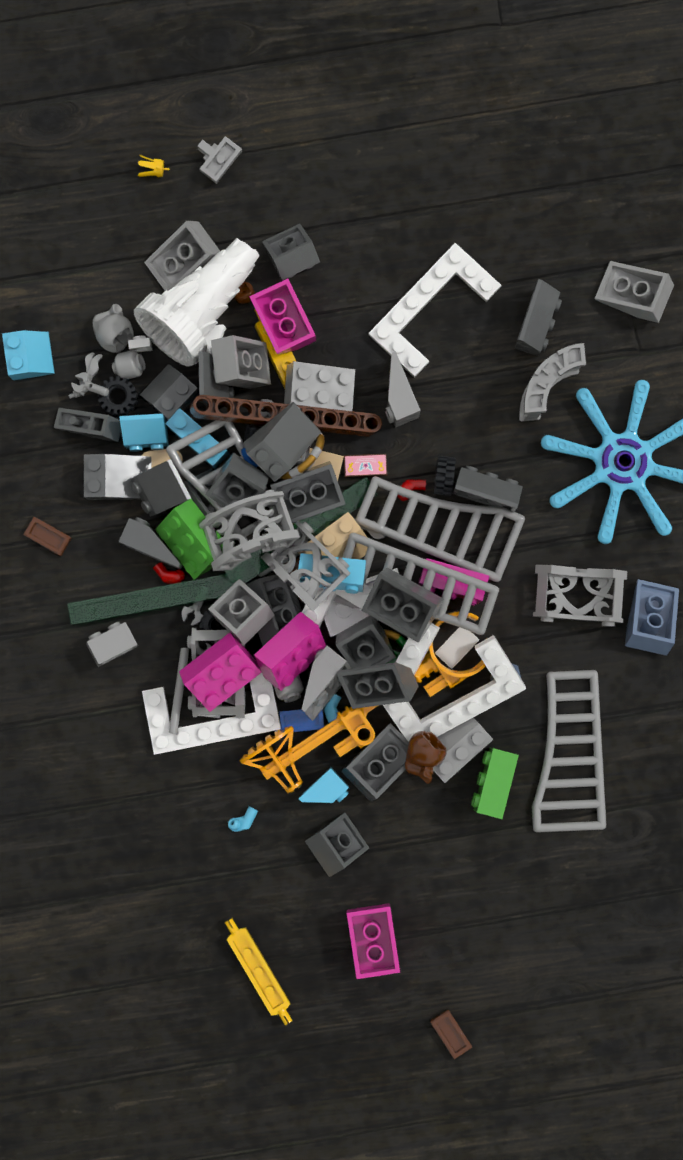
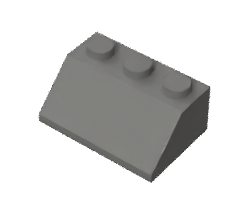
M474 718L438 736V739L446 747L447 755L438 766L433 768V771L446 783L493 740L492 737Z

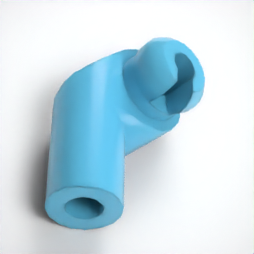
M335 694L324 708L329 723L336 719L338 712L336 707L341 699L340 696Z
M249 806L244 816L231 818L228 821V827L234 832L249 829L258 810Z

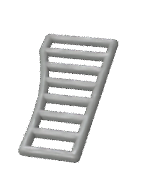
M215 420L167 446L166 452L176 470L218 511L223 506L205 495L208 490L205 485L214 481L222 466L200 479H197L189 469L233 445L236 446L241 455L240 457L244 459L241 449L245 448V445L233 422ZM225 426L230 435L228 439L182 463L176 451ZM276 505L268 506L269 509L273 508L274 514L269 518L279 515ZM257 520L243 529L236 524L233 533L240 534L246 538L262 522ZM278 522L279 528L284 531L282 522ZM262 549L250 553L251 558L249 560L258 576L262 577L273 571V569L267 564L262 566L257 556L262 553Z
M373 477L355 521L358 525L451 564L489 575L490 580L499 582L525 517L519 513L511 512L504 507L462 504L436 499L395 485L379 477ZM380 487L390 492L376 523L365 517L376 490ZM397 495H400L410 500L398 529L395 531L385 527ZM421 502L430 505L417 539H414L404 534L417 503ZM438 508L451 510L436 548L424 543ZM459 512L473 513L456 556L445 552L444 549ZM481 514H495L476 563L464 560ZM503 517L515 521L496 570L493 572L483 568L501 521Z
M357 533L349 535L342 558L351 559L356 543L368 547L364 560H366L364 584L366 583L376 550L388 554L383 570L387 567L392 570L396 558L408 562L403 576L409 580L412 579L416 565L427 569L422 587L429 591L431 590L436 573L446 576L448 579L441 597L444 601L435 619L479 635L485 633L499 592L497 586ZM456 580L468 585L458 617L446 614ZM477 588L489 593L478 625L466 620ZM337 594L333 600L351 608L361 609Z
M596 670L548 672L547 742L544 763L532 804L533 830L535 832L603 830L606 828L598 672ZM590 679V692L556 693L555 680ZM591 700V713L556 715V702ZM592 722L593 735L556 736V723ZM593 743L594 756L553 758L555 745ZM594 765L595 778L548 780L551 767ZM596 787V799L542 802L545 789ZM597 808V821L541 824V810Z

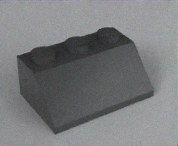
M538 279L533 290L514 348L535 356H539L541 351L545 352L549 339H546L547 332H552L555 319H552L554 311H559L562 300L558 299L560 292L543 280Z
M330 461L314 466L294 478L278 479L275 482H270L272 490L275 492L283 491V499L292 523L346 504Z
M471 466L461 467L452 493L453 495L488 506L504 507L511 512H515L518 508L523 487L518 485V481L508 478L504 481L498 479V475L486 472V474L478 473V469Z
M387 567L378 574L361 611L419 643L435 619L444 599Z
M277 574L246 584L268 604L274 613V616L258 631L263 646L297 614L302 612L298 597L290 588L292 583L289 580L286 583L283 582Z
M397 662L337 671L338 678L352 709L409 702L418 688V683L412 669Z

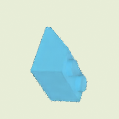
M23 330L2 334L7 372L12 380L55 374L49 332Z
M163 414L120 416L123 444L126 449L137 452L142 451V448L151 447V450H162L164 446H169L168 427L165 424L167 419Z
M330 767L299 797V800L301 802L333 803L335 800L340 802L349 794L347 791L349 785Z

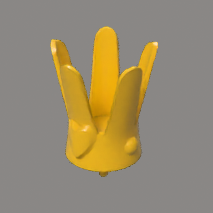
M140 155V157L153 162L139 161L138 164L142 167L154 169V171L141 172L138 174L139 177H163L164 170H170L169 168H164V160H153Z

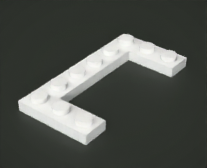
M456 243L450 247L368 334L390 356L396 351L402 367L414 378L429 363V360L411 345L400 332L456 274L485 302L501 288V284Z
M364 584L363 592H358L357 594H350L345 592V590L336 589L314 611L305 605L302 613L320 627L336 594L362 609L372 588ZM323 588L318 589L314 600L324 591ZM431 623L419 643L408 638L396 662L411 668L415 675L440 627Z
M494 635L474 645L475 650L494 678L491 682L422 719L418 717L409 702L383 705L408 741L418 731L432 732L438 737L526 689L524 682Z
M262 673L250 681L255 713L245 714V718H236L235 716L180 727L177 734L169 733L170 716L164 687L142 691L154 755L281 729L273 685L263 677Z

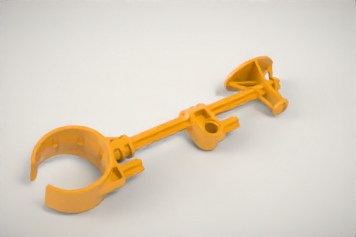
M459 611L447 614L458 617ZM468 613L467 618L473 621H477L479 618L472 613ZM436 620L433 624L439 627L443 621ZM432 642L414 676L416 681L421 683L422 678L425 676L429 678L431 672L434 671L436 673L439 671L440 676L423 686L428 695L432 697L447 686L450 689L469 676L480 672L486 665L481 659L471 669L465 671L451 670L442 665L436 658ZM346 706L344 712H337L335 720L293 748L294 728L288 726L284 728L285 730L279 729L274 732L275 736L271 734L266 736V742L262 740L257 742V748L251 747L248 750V754H244L240 759V762L259 768L267 780L274 777L287 793L295 792L294 789L300 788L303 781L296 770L294 762L344 729L348 730L351 735L333 746L340 757L357 746L361 749L371 744L375 738V732L366 716L378 706L355 709ZM362 728L370 731L369 737L365 740L358 737V731ZM287 734L276 752H274L271 745ZM289 738L288 751L281 756H277ZM264 749L270 754L269 756L249 760ZM273 758V761L265 766L252 763ZM290 764L298 780L295 783L286 770V767ZM282 772L291 786L287 787L276 774Z

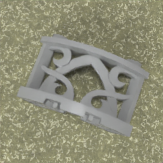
M584 343L560 349L538 367L523 393L519 410L520 421L540 420L541 413L547 411L546 404L550 389L562 379L579 374L580 367L586 365Z
M267 490L262 494L229 504L205 516V519L199 526L201 529H204L214 560L211 563L213 571L232 570L243 561L251 558L250 553L260 549L264 553L275 549L289 548L300 538L298 530H294L283 499V491ZM276 505L279 515L273 518H269L274 514L273 508L270 510H265V507ZM242 515L253 517L262 522L255 528L252 540L247 541L240 534H232ZM282 522L284 531L276 523ZM222 525V528L217 530L220 535H224V537L218 539L215 528ZM263 529L265 532H268L267 535L260 536V532ZM233 540H240V545L234 547L235 542Z
M297 521L295 524L298 527L295 530H298L300 538L289 548L275 549L271 554L267 551L261 558L283 582L286 583L289 580L292 583L290 586L292 591L314 611L351 573L347 570L349 565L341 557L337 560L311 534L314 530L306 522L301 524ZM309 538H310L314 543H307V542H308V540H309ZM321 550H322L329 558H324V559H322ZM312 551L313 571L298 569L290 574L296 562L295 553ZM333 566L337 568L340 575L330 584L321 577L322 574L326 577H333L328 572V568ZM302 576L311 577L310 580L307 577H305V581L300 582V578ZM320 584H322L323 586L327 587V588L314 600V598H315V596H316V594H317V592H318V589H319Z
M556 565L535 566V573L538 574L536 612H533V616L541 617L543 622H553L554 618L598 621L602 622V626L615 627V622L623 623V618H621L624 580H627V571L592 568L576 569V567ZM548 575H549V581H550V584H551V587H552V590H549V591H547V589H548ZM567 578L570 581V585L560 589L559 586L564 585L562 579ZM578 578H583L586 590L596 596L587 605L577 609L565 598L563 593L571 590ZM592 580L598 581V586L595 588H601L600 591L590 587ZM614 580L613 595L607 594ZM555 594L556 598L549 602V604L554 603L556 605L554 611L546 610L547 595ZM604 598L613 600L612 615L601 613L602 607L609 608L608 604L602 601ZM564 607V608H565L568 612H570L572 615H570V614H559V613L561 612L562 608ZM592 609L594 610V613L596 615L584 616V614L588 613Z
M192 628V635L187 637V647L192 651V661L198 657V654L201 655L211 647L209 643H206L207 649L202 650L199 646V641H215L217 643L230 632L228 630H197V628ZM243 686L224 701L235 706L218 705L209 712L204 706H200L199 700L192 694V696H188V709H192L193 717H197V715H236V718H245V688Z

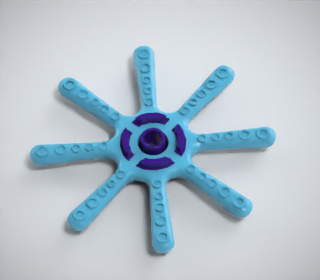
M638 380L635 384L627 428L621 434L612 432L587 388H581L577 391V400L602 436V444L599 447L591 448L551 435H545L541 439V446L546 450L589 458L596 465L594 473L550 497L552 507L556 509L561 508L598 483H606L610 487V496L598 533V540L603 544H609L613 539L621 495L628 489L637 493L660 535L666 536L672 531L670 522L647 490L645 481L649 476L656 475L683 483V470L658 465L652 460V453L655 449L683 435V418L648 441L641 440L637 435V429L650 389L649 383L645 380ZM621 456H624L629 460V465L627 467H624L619 463V458Z

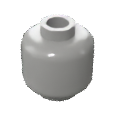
M130 350L116 355L115 361L112 363V369L114 374L120 376L122 380L123 378L128 380L142 375L143 370H145V361L141 354H138L135 350Z
M298 675L292 684L285 687L282 691L275 686L274 689L277 697L288 703L299 699L304 687Z

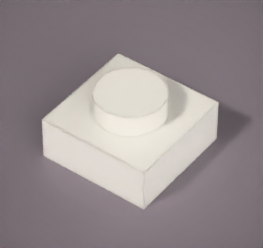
M135 336L133 340H128L129 350H135L136 352L153 351L152 342L146 336Z

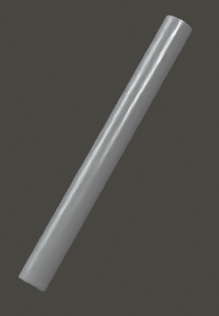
M181 648L169 726V733L177 734L184 690V683L179 671L187 666L188 648Z

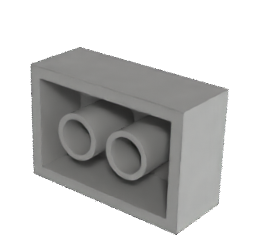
M234 335L211 340V355L214 364L213 375L217 384L247 389L271 385L266 342Z
M293 361L287 365L284 404L294 402L300 406L352 411L355 369Z

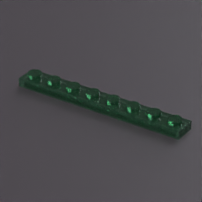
M362 478L342 492L345 505L308 517L299 522L301 524L306 522L314 530L311 534L314 537L344 514L347 512L351 513L361 506L370 485L368 478ZM295 523L293 524L294 530L298 527ZM262 549L250 553L251 558L243 561L232 570H224L231 583L234 584L238 579L246 583L269 568L261 558L266 552L263 553Z
M237 573L68 603L71 625L217 599L238 580Z

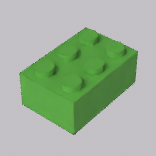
M189 499L175 507L155 530L195 580L212 569L211 563L214 560L204 529H201L199 526L205 519V516L194 501ZM216 531L218 539L222 538Z
M489 747V751L484 752L482 763L485 764L484 770L479 772L476 783L480 785L478 793L473 794L471 802L475 812L503 819L519 755Z

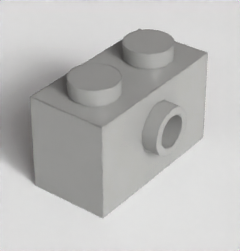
M116 622L108 627L109 631L103 634L99 631L88 637L89 641H87L86 645L98 667L137 647V643L126 622L122 624Z

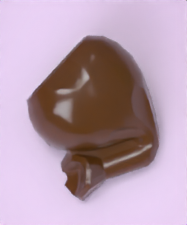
M418 731L414 733L408 743L405 761L406 771L409 774L421 777L429 784L432 781L433 768L438 766L447 755L446 747L432 732Z

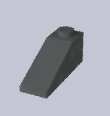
M66 408L58 409L54 424L55 429L119 442L121 434L120 420L105 414Z

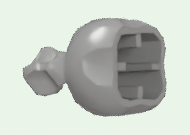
M113 304L109 311L97 314L93 318L94 334L101 347L112 353L121 352L127 346L128 340L133 339L134 332L131 322L123 316L122 308L118 304Z

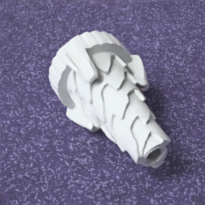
M236 238L226 249L217 253L203 268L199 266L191 275L182 279L170 290H166L162 295L150 293L134 309L136 321L151 341L174 361L188 367L197 364L199 361V351L211 354V340L223 338L226 327L223 324L216 325L218 323L216 320L228 308L227 304L240 291L239 287L252 272L255 266L254 263L259 257L258 252Z

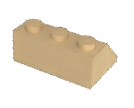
M347 512L315 536V538L334 557L342 558L351 533L367 536L351 514ZM356 543L351 559L360 560L363 558L368 547ZM321 550L322 556H327V555ZM301 551V552H298L299 555H300V553L313 554L312 551Z

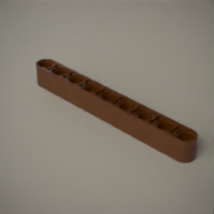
M199 395L192 402L190 412L198 419L264 426L290 404ZM196 403H203L206 406V411H199ZM218 405H224L228 412L226 414L219 412ZM297 405L304 414H308L311 417L312 422L321 432L371 436L382 425L380 417L373 413ZM245 407L249 411V415L243 416L239 408ZM261 410H267L270 418H264L261 415ZM324 416L332 419V425L325 423ZM345 418L353 422V427L346 425ZM366 421L372 422L373 430L367 428Z

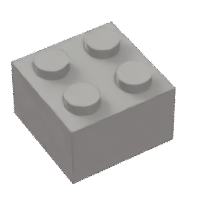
M240 579L208 608L214 618L243 645L274 616L268 604Z

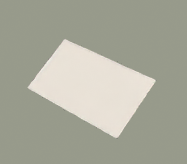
M459 627L435 654L452 669L479 639L471 631Z

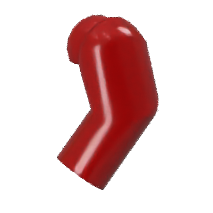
M408 479L400 486L412 491L425 490L426 480ZM398 495V499L402 501L408 500V498Z
M162 562L153 567L161 580L166 584L177 585L185 578L182 570L168 571Z

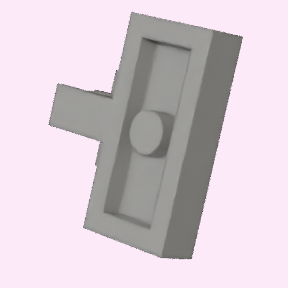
M226 136L219 145L214 143L212 146L202 139L197 146L198 150L205 155L203 157L205 162L201 166L200 172L217 184L240 155L242 149Z

